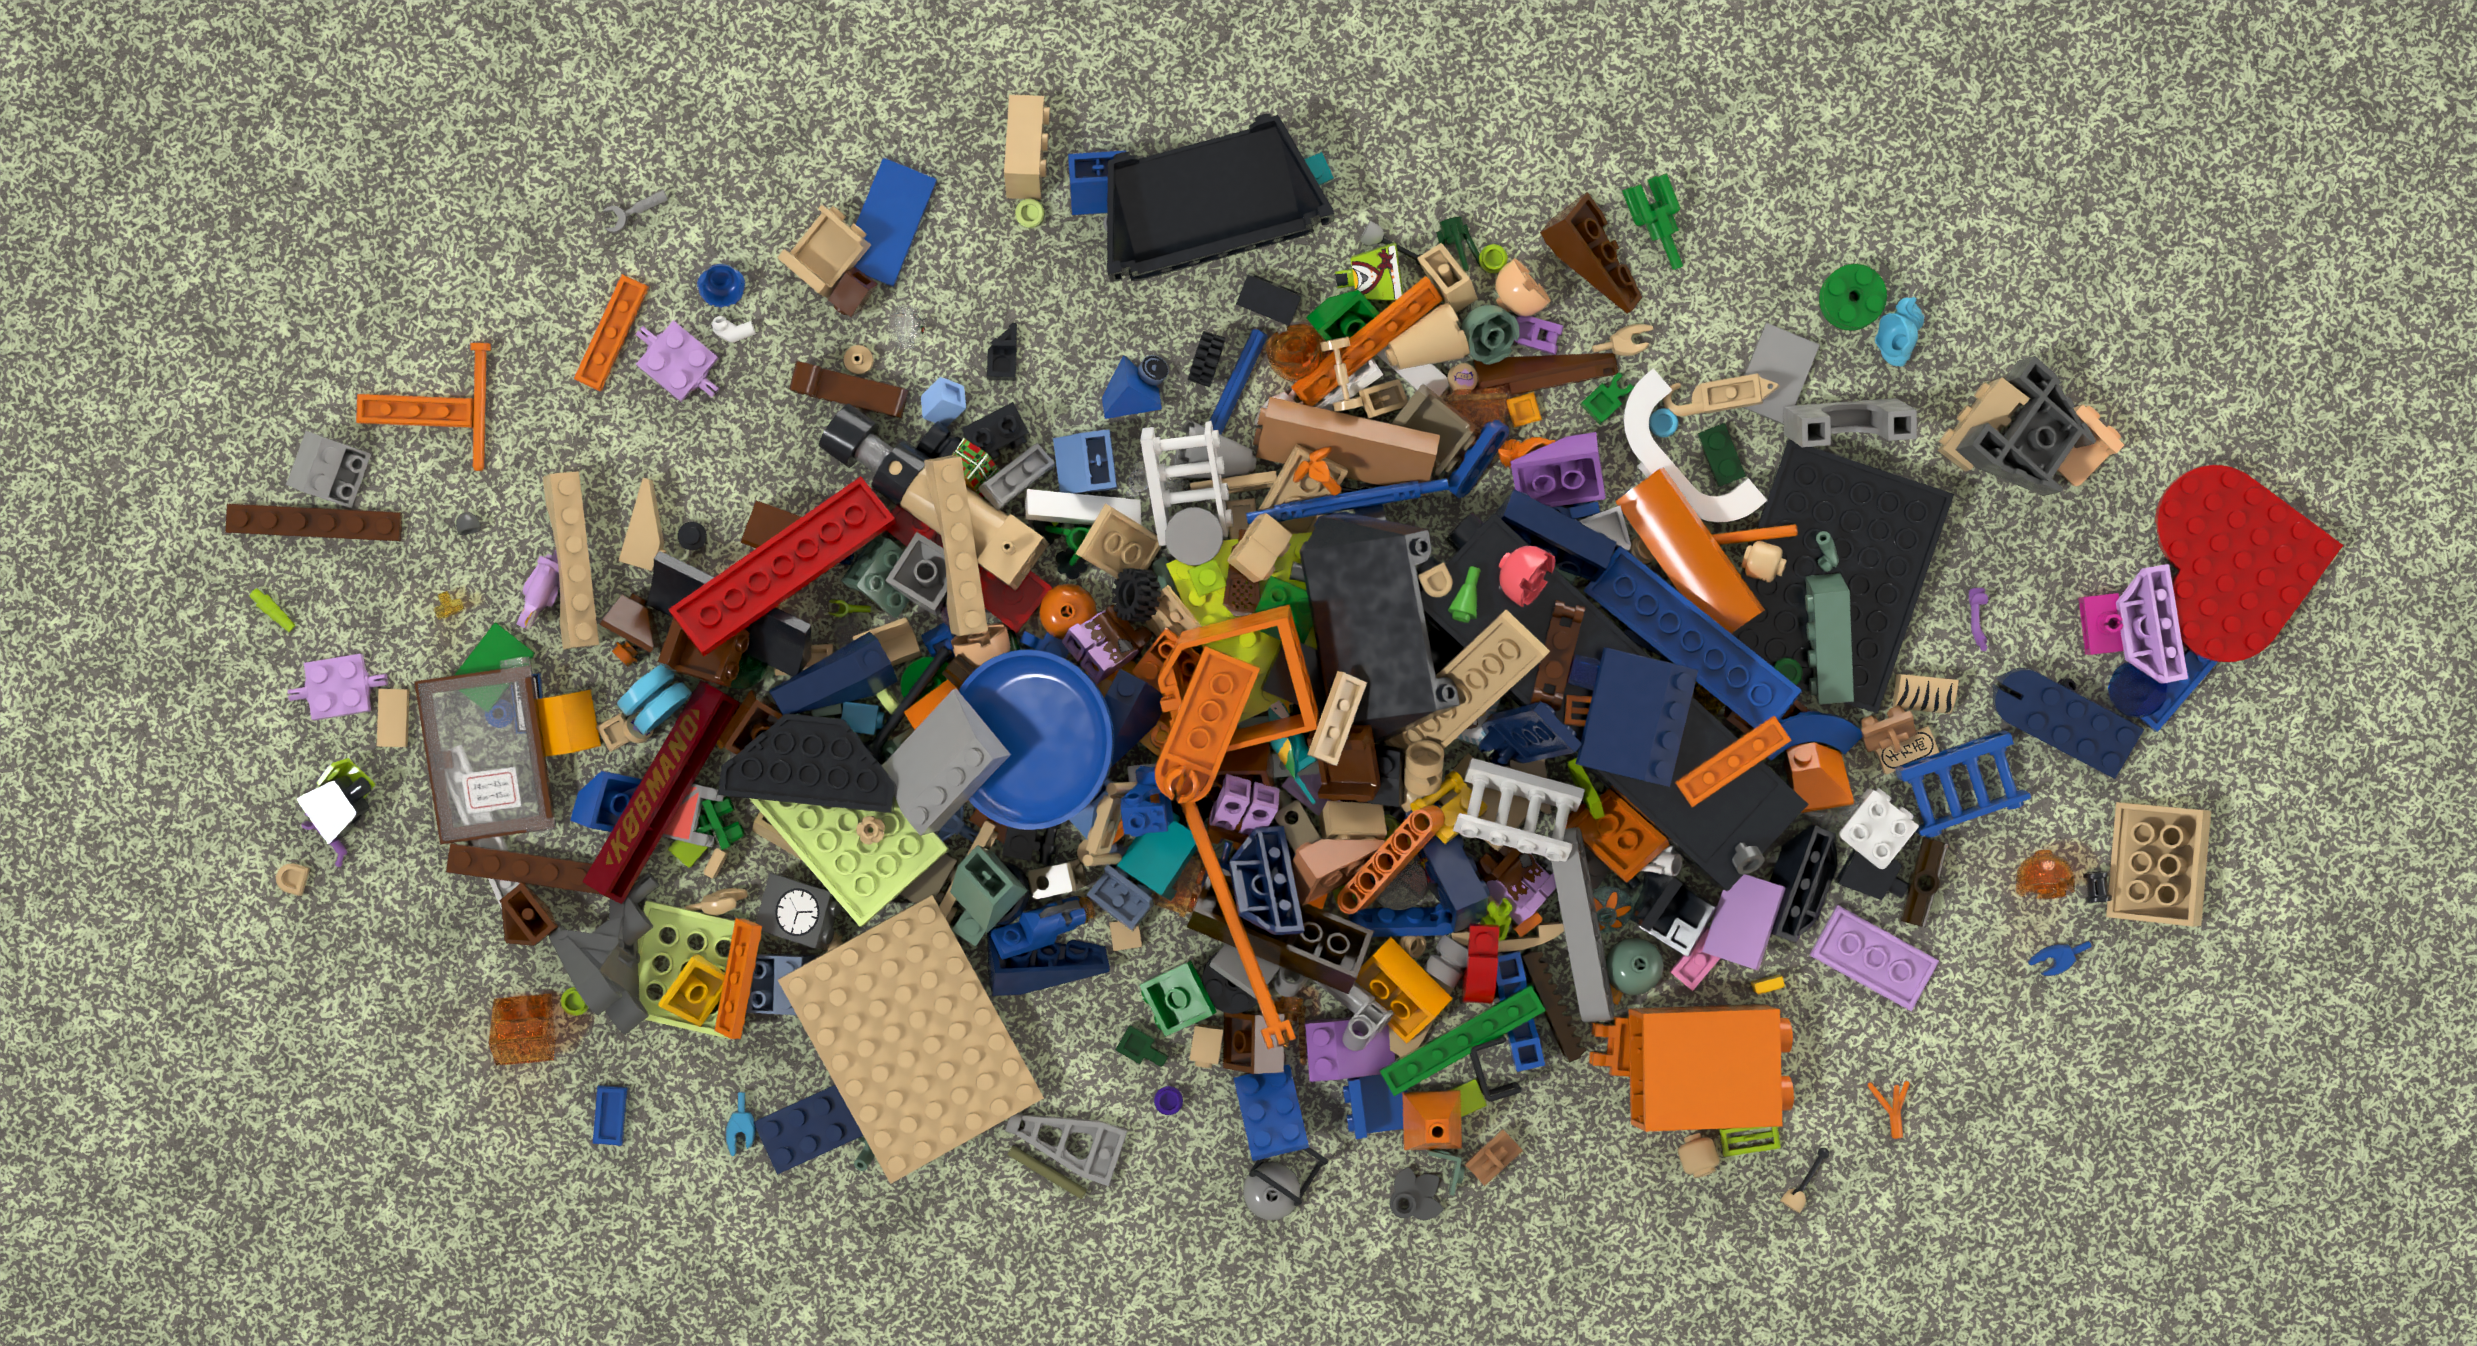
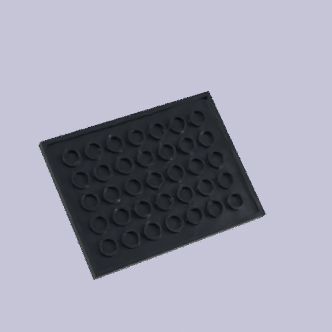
M1787 439L1756 529L1795 524L1797 525L1798 535L1758 540L1779 546L1783 552L1782 558L1786 559L1787 563L1783 575H1776L1771 583L1748 577L1745 568H1742L1741 577L1765 610L1731 634L1772 667L1782 658L1796 660L1801 665L1803 671L1802 678L1796 686L1810 691L1809 678H1813V669L1809 668L1808 650H1811V643L1808 640L1806 629L1809 617L1805 604V596L1807 595L1805 576L1840 573L1850 591L1854 702L1843 703L1878 714L1954 494L1814 447H1801L1794 441ZM1822 531H1826L1831 535L1839 559L1837 567H1833L1828 572H1825L1818 564V559L1823 557L1824 554L1816 541V536Z

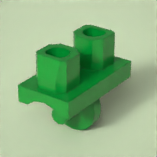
M729 796L724 797L722 802L709 799L702 802L710 824H708L705 814L700 815L698 822L701 828L696 829V832L714 836L711 831L713 829L722 850L733 846V842L746 835L740 821L725 826L722 816L735 810Z

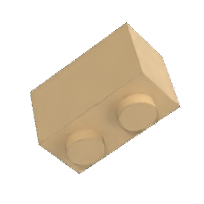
M1327 801L1319 815L1322 839L1384 840L1387 835L1383 805Z

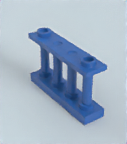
M2001 730L1895 768L1897 778L1903 782L1907 781L1908 784L1912 785L1924 822L1915 831L1920 836L1925 835V838L1935 837L1942 834V829L2005 807L2008 810L2019 808L2024 805L2023 801L2031 799L2029 792L2023 789L2017 791L2008 765L2005 751H2007V746L2014 744L2011 733ZM1987 753L1994 756L2006 794L1993 800H1989L1977 763L1979 756ZM1961 762L1967 767L1978 801V805L1962 810L1950 770H1952L1951 766ZM1932 772L1939 774L1951 812L1950 815L1938 819L1934 818L1922 781L1925 779L1924 775Z

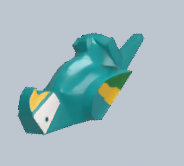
M1279 700L1270 705L1271 707L1268 710L1269 722L1290 717V705H1293V703L1289 701L1281 703ZM1301 733L1270 741L1271 746L1311 803L1315 804L1316 801L1297 774L1317 761V758L1307 755L1309 748L1304 734Z

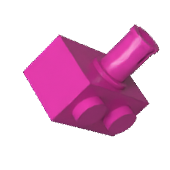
M2119 593L2078 598L2085 655L2124 651L2120 632L2123 627L2120 621H2123V619L2117 614L2116 608Z

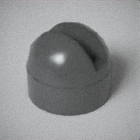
M464 512L458 516L456 520L458 535H468L481 530L480 522L474 514Z

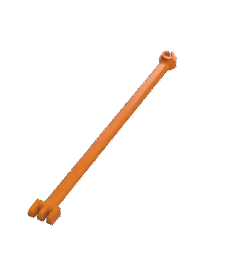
M1160 725L1161 731L1166 732L1168 735L1171 728L1166 725ZM1155 727L1151 732L1150 741L1161 753L1165 741L1158 740L1157 733L1159 729ZM1183 774L1180 776L1175 788L1177 797L1185 780V775ZM1195 802L1180 803L1266 1022L1267 1028L1260 1030L1268 1050L1274 1048L1270 1037L1272 1035H1275L1279 1045L1284 1044L1285 1041L1281 1033L1286 1030L1288 1039L1292 1041L1296 1037L1289 1019L1283 1022L1280 1020Z

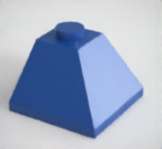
M606 771L599 772L578 792L570 821L588 828L612 832L642 779Z

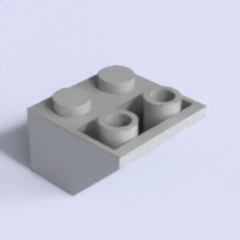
M305 431L286 485L301 492L352 508L371 454L330 438Z

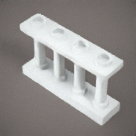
M1212 421L1205 423V434L1162 440L1160 437H1155L1154 427L1142 428L1140 441L1159 546L1166 545L1165 530L1169 520L1173 517L1169 516L1168 507L1177 503L1216 499L1218 514L1213 515L1218 519L1223 529V537H1228L1229 527H1233V514L1231 509L1226 510L1225 501L1229 500L1227 483H1222L1221 474H1225L1223 457H1218L1216 448L1220 447V436L1218 430H1213ZM1207 446L1209 461L1165 466V463L1160 464L1159 455L1162 454V451ZM1203 473H1211L1213 488L1171 493L1170 490L1164 489L1163 481H1167V478Z
M1472 758L1464 780L1473 784L1467 815L1459 813L1453 831L1460 833L1464 837H1476L1487 840L1493 845L1513 847L1522 853L1542 855L1551 861H1567L1573 846L1571 843L1563 841L1569 811L1577 812L1585 789ZM1486 787L1501 792L1495 822L1478 818ZM1513 795L1530 800L1523 830L1506 826ZM1541 803L1558 808L1552 838L1535 834Z

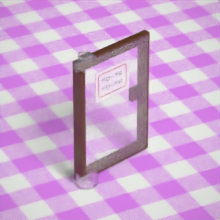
M529 656L500 660L501 669L414 681L440 845L533 832V837H543L551 835L550 829L557 827Z

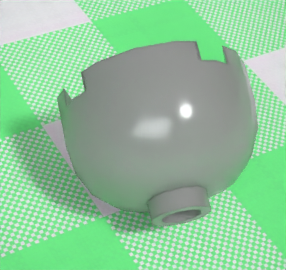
M1264 1162L1255 1169L1300 1198V1183L1296 1174L1287 1166L1278 1162ZM1247 1175L1243 1185L1244 1200L1248 1209L1257 1217L1265 1220H1279L1288 1216L1296 1208L1294 1201L1259 1177Z

